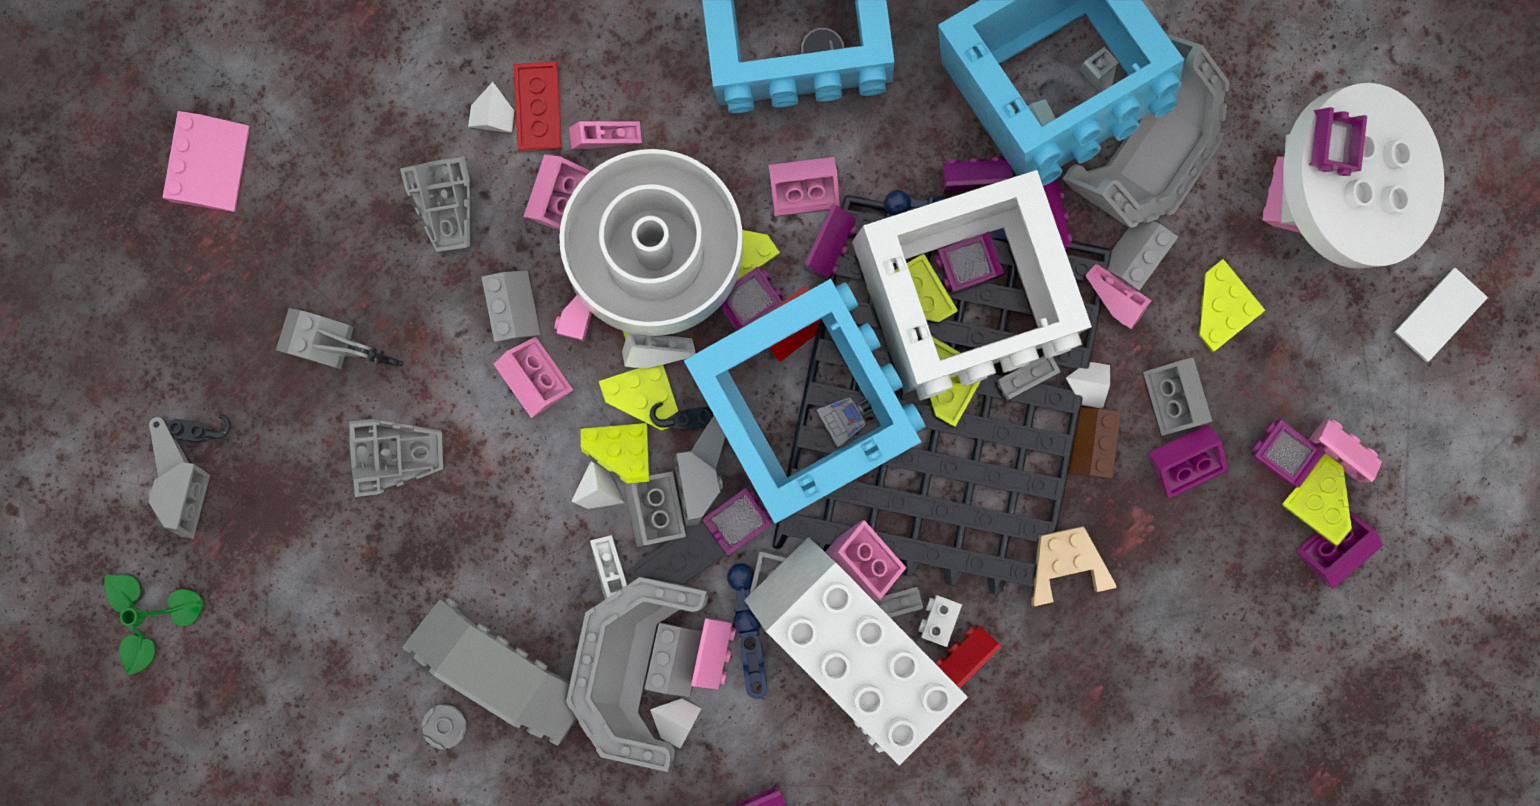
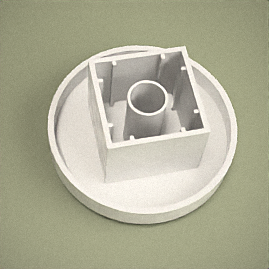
M1360 83L1324 93L1312 101L1296 120L1291 133L1286 135L1281 223L1296 225L1307 242L1323 257L1333 263L1349 268L1361 269L1387 266L1408 258L1428 239L1438 220L1443 201V161L1431 126L1422 112L1406 96L1390 87L1374 83ZM1332 107L1334 112H1349V117L1367 116L1361 171L1352 172L1351 176H1339L1337 171L1321 172L1318 171V167L1309 165L1312 160L1316 115L1313 110ZM1332 125L1328 160L1342 163L1345 127Z

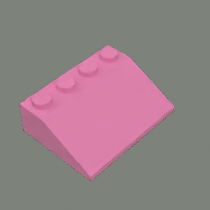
M178 111L163 198L173 203L235 212L250 126L200 114Z

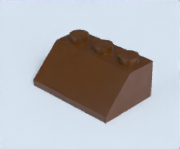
M1095 408L1080 409L1068 474L1111 479L1113 477L1121 412Z

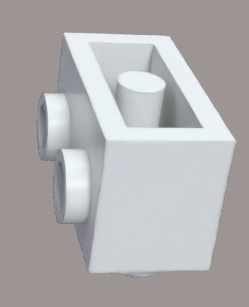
M935 595L934 599L930 598L926 606V611H929L926 620L922 619L919 625L920 637L947 647L962 604Z

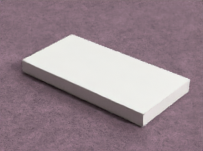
M1452 268L1394 333L1425 362H1429L1488 297L1460 271Z

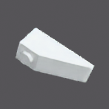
M628 333L622 350L625 367L651 368L687 359L696 354L692 338L663 335L646 336Z
M612 535L590 541L605 599L627 586Z

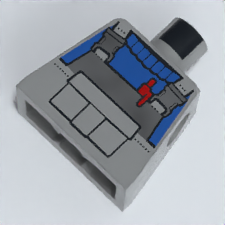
M851 397L816 410L837 448L866 425L862 416L873 411L867 399L855 405Z

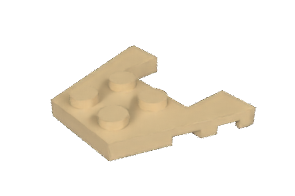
M1083 526L1039 535L1036 577L1033 582L1034 594L1031 599L1032 606L1053 602L1049 579L1091 570L1094 590L1096 592L1116 588L1113 578Z

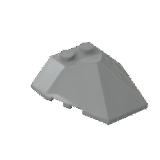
M464 155L400 168L405 190L408 196L412 195L417 205L415 210L418 215H422L427 225L424 228L435 251L470 247L469 173Z
M374 419L349 422L350 459L355 497L377 495L383 493L384 489L394 485L398 487L403 485L404 481L414 477L419 479L443 469L441 430Z

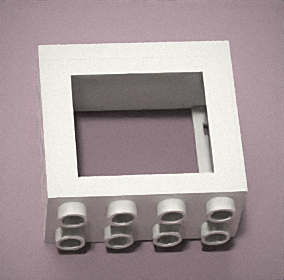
M1037 170L864 225L852 241L893 364L903 384V393L916 390L919 401L944 393L945 390L953 388L950 378L955 376L959 377L961 386H966L995 374L996 371L993 365L995 363H1001L1004 373L1026 366L1030 362L1039 359L1037 349L1040 348L1043 349L1046 359L1068 352L1072 348L1082 345L1079 334L1092 327ZM1004 228L1038 328L940 360L905 259L976 237L988 231L992 232ZM893 263H896L899 272L894 273ZM918 327L922 338L920 341H918V336L914 329Z
M809 537L744 600L765 631L854 720L855 725L858 728L861 727V731L865 735L868 734L867 741L871 745L877 743L874 748L878 752L885 751L898 765L968 698L858 584Z

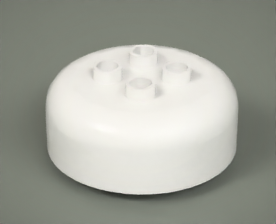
M645 149L631 151L613 157L597 166L573 191L565 207L560 226L561 257L574 291L595 316L605 323L628 333L661 336L681 332L699 324L714 313L726 300L737 281L742 264V224L737 205L731 193L720 178L708 167L686 155L668 150Z

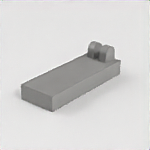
M1044 355L1038 360L997 380L999 384L997 386L1002 390L1003 397L1009 400L1061 371L1053 357L1046 359Z
M918 586L884 595L881 600H873L889 617L924 608Z

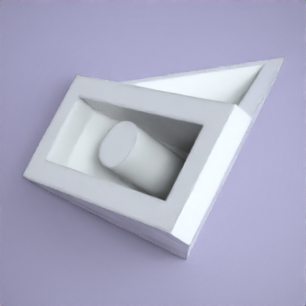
M1103 47L1087 59L1079 71L1101 93L1112 86L1116 65L1119 62Z
M493 82L471 105L468 127L512 133L515 111Z
M1090 362L1089 368H1079L1066 377L1074 393L1083 397L1082 406L1103 409L1110 387V365Z
M591 461L572 502L587 509L626 503L609 470Z
M683 698L650 709L660 738L678 748H681L701 710L700 707Z

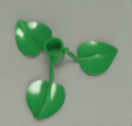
M105 575V593L113 610L121 613V623L125 626H130L129 629L138 634V636L129 635L124 638L119 647V655L126 675L136 674L148 667L153 661L156 652L154 642L151 639H143V633L136 626L141 625L146 616L171 613L172 622L178 626L193 624L198 619L204 605L203 599L198 593L185 589L174 591L167 598V604L170 609L144 612L140 608H134L135 604L133 602L137 601L141 595V587L137 579L129 575Z

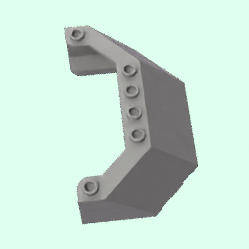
M1169 34L1166 35L1184 58L1180 80L1182 84L1176 98L1178 100L1177 106L1160 118H1155L1153 113H1150L1138 120L1139 128L1123 140L1107 165L1086 171L1084 167L1075 164L1068 169L1063 177V180L1072 190L1130 228L1138 226V223L1141 222L1148 223L1157 220L1159 216L1164 214L1168 216L1175 214L1223 142L1224 133L1220 131L1221 123L1225 121L1227 110L1224 96L1225 92L1229 91L1230 82L1203 45Z
M639 577L585 612L566 703L578 719L587 737L590 738L600 757L668 772L672 767L675 755L674 747L669 742L655 739L638 713L657 624L680 609L695 612L704 608L707 604L710 590Z
M449 597L446 600L444 598L439 599L402 648L409 653L411 651L415 652L416 654L413 658L423 666L428 664L431 667L429 672L433 676L512 726L519 728L521 725L528 727L527 732L539 738L546 735L550 737L549 741L558 746L566 738L577 720L566 703L570 681L548 671V666L540 660L536 659L534 662L527 658L529 654L518 647L515 650L508 646L509 641L499 635L494 637L489 634L490 629L480 623L478 625L472 623L460 613L459 603Z

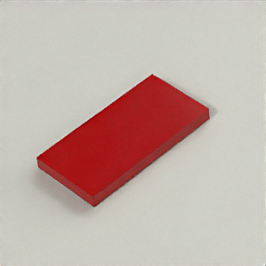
M558 62L513 64L518 152L562 149Z

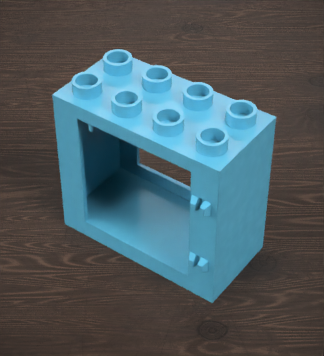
M702 0L713 88L719 105H728L729 113L752 111L755 109L754 101L771 99L773 107L793 106L798 104L797 95L815 93L816 101H833L842 98L841 89L859 87L860 95H877L886 92L885 83L893 82L894 55L886 0H855L861 46L748 62L741 61L734 0Z
M980 0L938 25L941 64L1015 174L1020 176L1037 170L1043 186L1051 183L1061 175L1062 169L1060 166L1074 158L1078 163L1090 160L1101 150L1099 143L1113 135L1116 140H1123L1139 128L1138 120L1150 113H1153L1155 118H1160L1172 111L1178 104L1176 98L1182 84L1180 80L1184 58L1142 0ZM1086 15L1128 77L1042 127L1000 67V64ZM1012 103L1015 105V107H1016V108L1018 109V111H1019V113L1016 114V115H1015V110H1014L1013 107L1011 106Z
M829 279L684 360L775 524L919 444L921 440L916 432L926 427L913 403H906L901 406L894 394L895 391L903 387V384L891 363L879 367L872 351L881 347L871 326L865 323L857 327L849 311L858 307V303L846 282L835 287L832 280ZM822 319L881 426L787 478L728 370L817 320Z

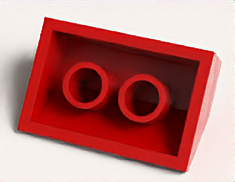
M804 285L772 311L810 290ZM821 319L769 347V350L781 363L816 335Z
M979 625L976 628L971 626L963 634L965 638L960 643L956 641L947 650L949 654L944 659L940 657L935 662L959 689L1002 647Z

